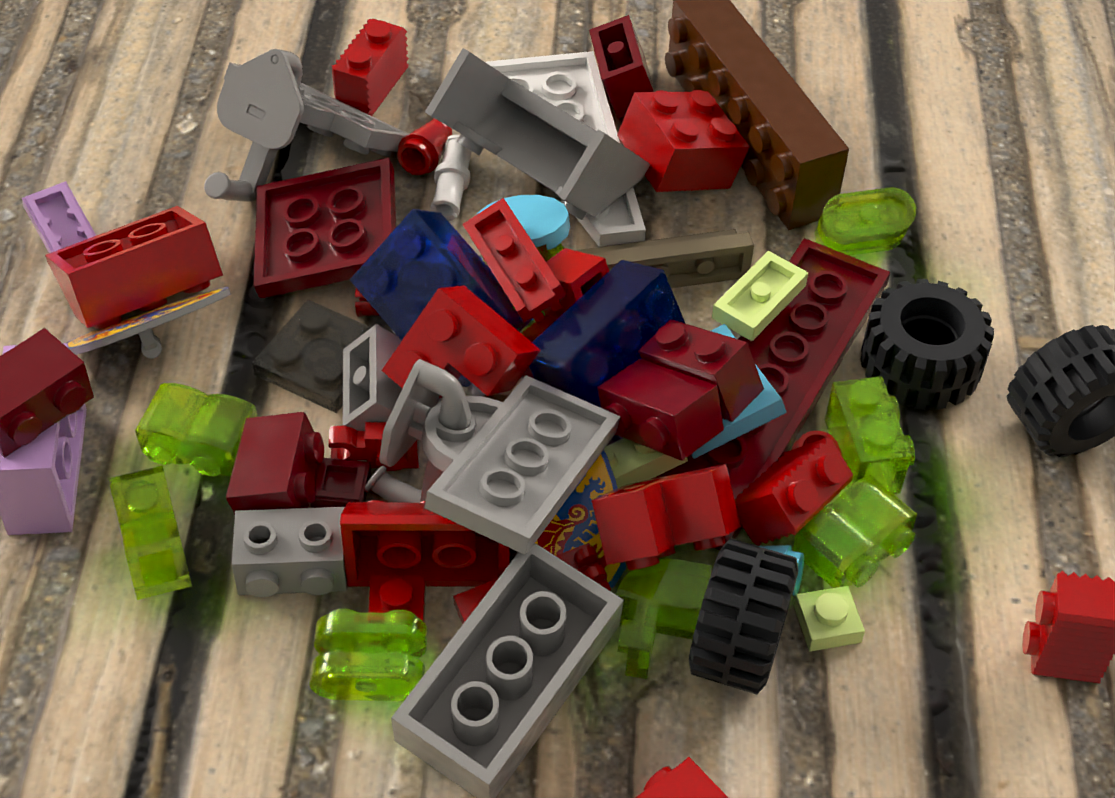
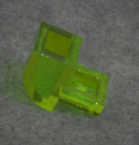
M163 465L108 478L137 600L192 587Z
M659 559L660 563L646 568L631 570L623 578L616 592V595L624 600L619 625L621 630L617 652L627 654L625 676L647 679L656 633L693 639L701 605L710 579L712 565L679 559Z

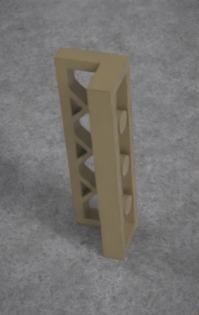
M736 229L575 251L604 257L612 280L663 290L740 279L751 268L754 243L749 232L737 233Z

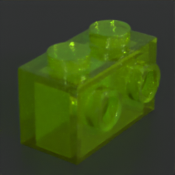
M882 376L838 381L832 384L824 421L828 433L838 442L842 457L853 473V480L847 485L851 500L901 494L908 467L914 464L915 451L912 439L909 435L903 434L899 423L900 411L895 396H889Z

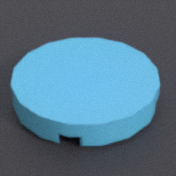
M517 195L504 198L536 247L546 244L547 250H551L567 238L570 230V221L565 204L555 198L542 195ZM495 201V202H493V203H491V204H488V205L485 206L482 210H480L477 214H479L480 212H482V211L485 210L486 208L490 207L491 205H493V204L496 203L497 201Z

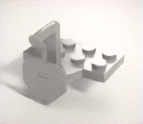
M271 49L242 65L229 62L224 76L225 81L217 102L218 118L224 127L253 142L239 180H230L225 173L215 172L206 179L204 190L213 199L246 202L256 200L257 186L266 184L278 149H282L291 143L299 122L307 124V128L319 134L333 137L335 133L344 137L343 145L351 150L362 154H369V151L386 157H391L392 151L398 152L400 140L408 135V133L301 83L302 64L299 57L289 51Z
M419 359L414 364L384 427L380 462L388 467H392L417 439L422 440L423 451L428 458L422 490L396 479L386 472L387 468L385 466H381L366 484L365 491L370 492L372 490L391 503H419L425 501V509L526 555L616 434L620 416L527 375L504 402L484 396H466L462 385L452 374ZM439 395H441L442 402L438 404Z

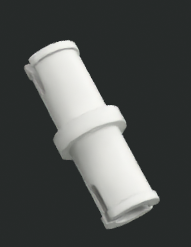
M457 134L449 136L446 140L442 163L436 167L434 181L437 186L430 210L435 217L442 220L457 218V214L459 215L462 193L468 188L471 178L468 166L472 151L456 142L460 136Z

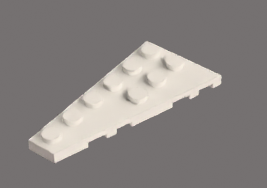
M593 51L486 62L509 79L594 130H601L620 143ZM633 187L596 217L586 213L583 220L577 218L598 247L645 241L646 229Z

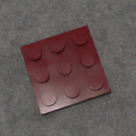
M389 157L257 186L254 288L260 299L398 270L394 168Z

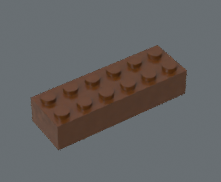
M673 0L672 18L668 21L670 40L669 51L665 54L666 69L671 77L677 79L685 92H692L694 90L708 91L715 98L717 104L729 120L736 126L739 133L750 146L741 167L745 171L748 182L752 186H756L766 199L771 213L777 215L788 230L836 216L849 153L848 146L730 0Z

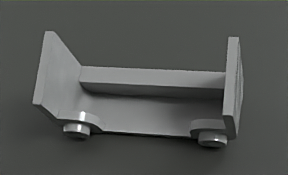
M462 48L425 111L431 117L459 132L461 135L456 142L480 156L485 148L556 192L562 198L561 203L565 204L567 211L580 220H583L586 213L593 217L599 215L640 182L651 165L599 129L597 131L509 79L464 48Z

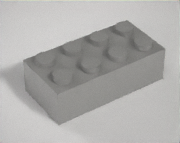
M534 543L526 555L518 552L391 717L394 741L476 798H496L618 629L624 600L536 543Z

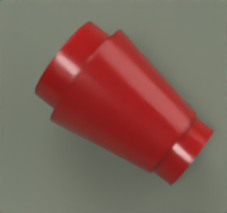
M434 118L422 127L404 136L399 142L397 153L398 161L403 169L413 175H423L434 171L445 150V142L453 133L452 128Z

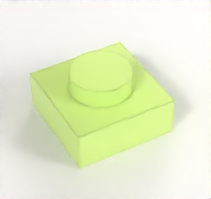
M849 586L796 594L794 609L809 652L862 643L865 629Z

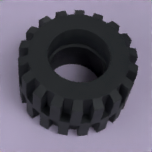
M917 279L916 284H911L908 281L897 283L896 289L889 287L882 292L881 298H876L869 315L860 360L861 366L866 368V378L870 383H878L877 391L882 395L891 394L895 397L894 402L903 406L905 402L914 404L915 409L925 410L926 405H933L935 410L945 409L948 402L957 405L964 401L966 395L971 396L974 393L978 383H980L994 338V328L990 327L992 319L989 313L981 311L983 304L977 298H968V292L960 287L953 289L948 287L949 283L938 281L937 284L929 283L928 279Z
M1089 325L1079 330L1073 329L1046 343L1038 351H1035L1015 372V378L1009 383L1007 389L1009 391L1007 401L1040 450L1044 451L1045 454L1049 456L1057 455L1058 457H1066L1071 454L1076 455L1095 448L1115 436L1114 329H1110L1109 326L1105 325L1097 327Z
M731 538L723 545L716 558L693 635L689 654L691 675L756 695L766 686L799 569L796 557Z

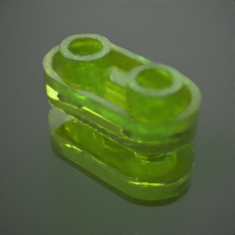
M894 187L838 194L832 197L823 209L815 228L816 243L849 256L894 249L902 242L915 219V202L906 191Z
M336 609L318 619L315 629L314 648L320 655L316 656L311 664L309 681L311 690L321 697L332 700L404 701L425 674V665L418 658L425 654L427 648L428 627L426 623L414 613L406 610H392L387 613H358L350 609Z

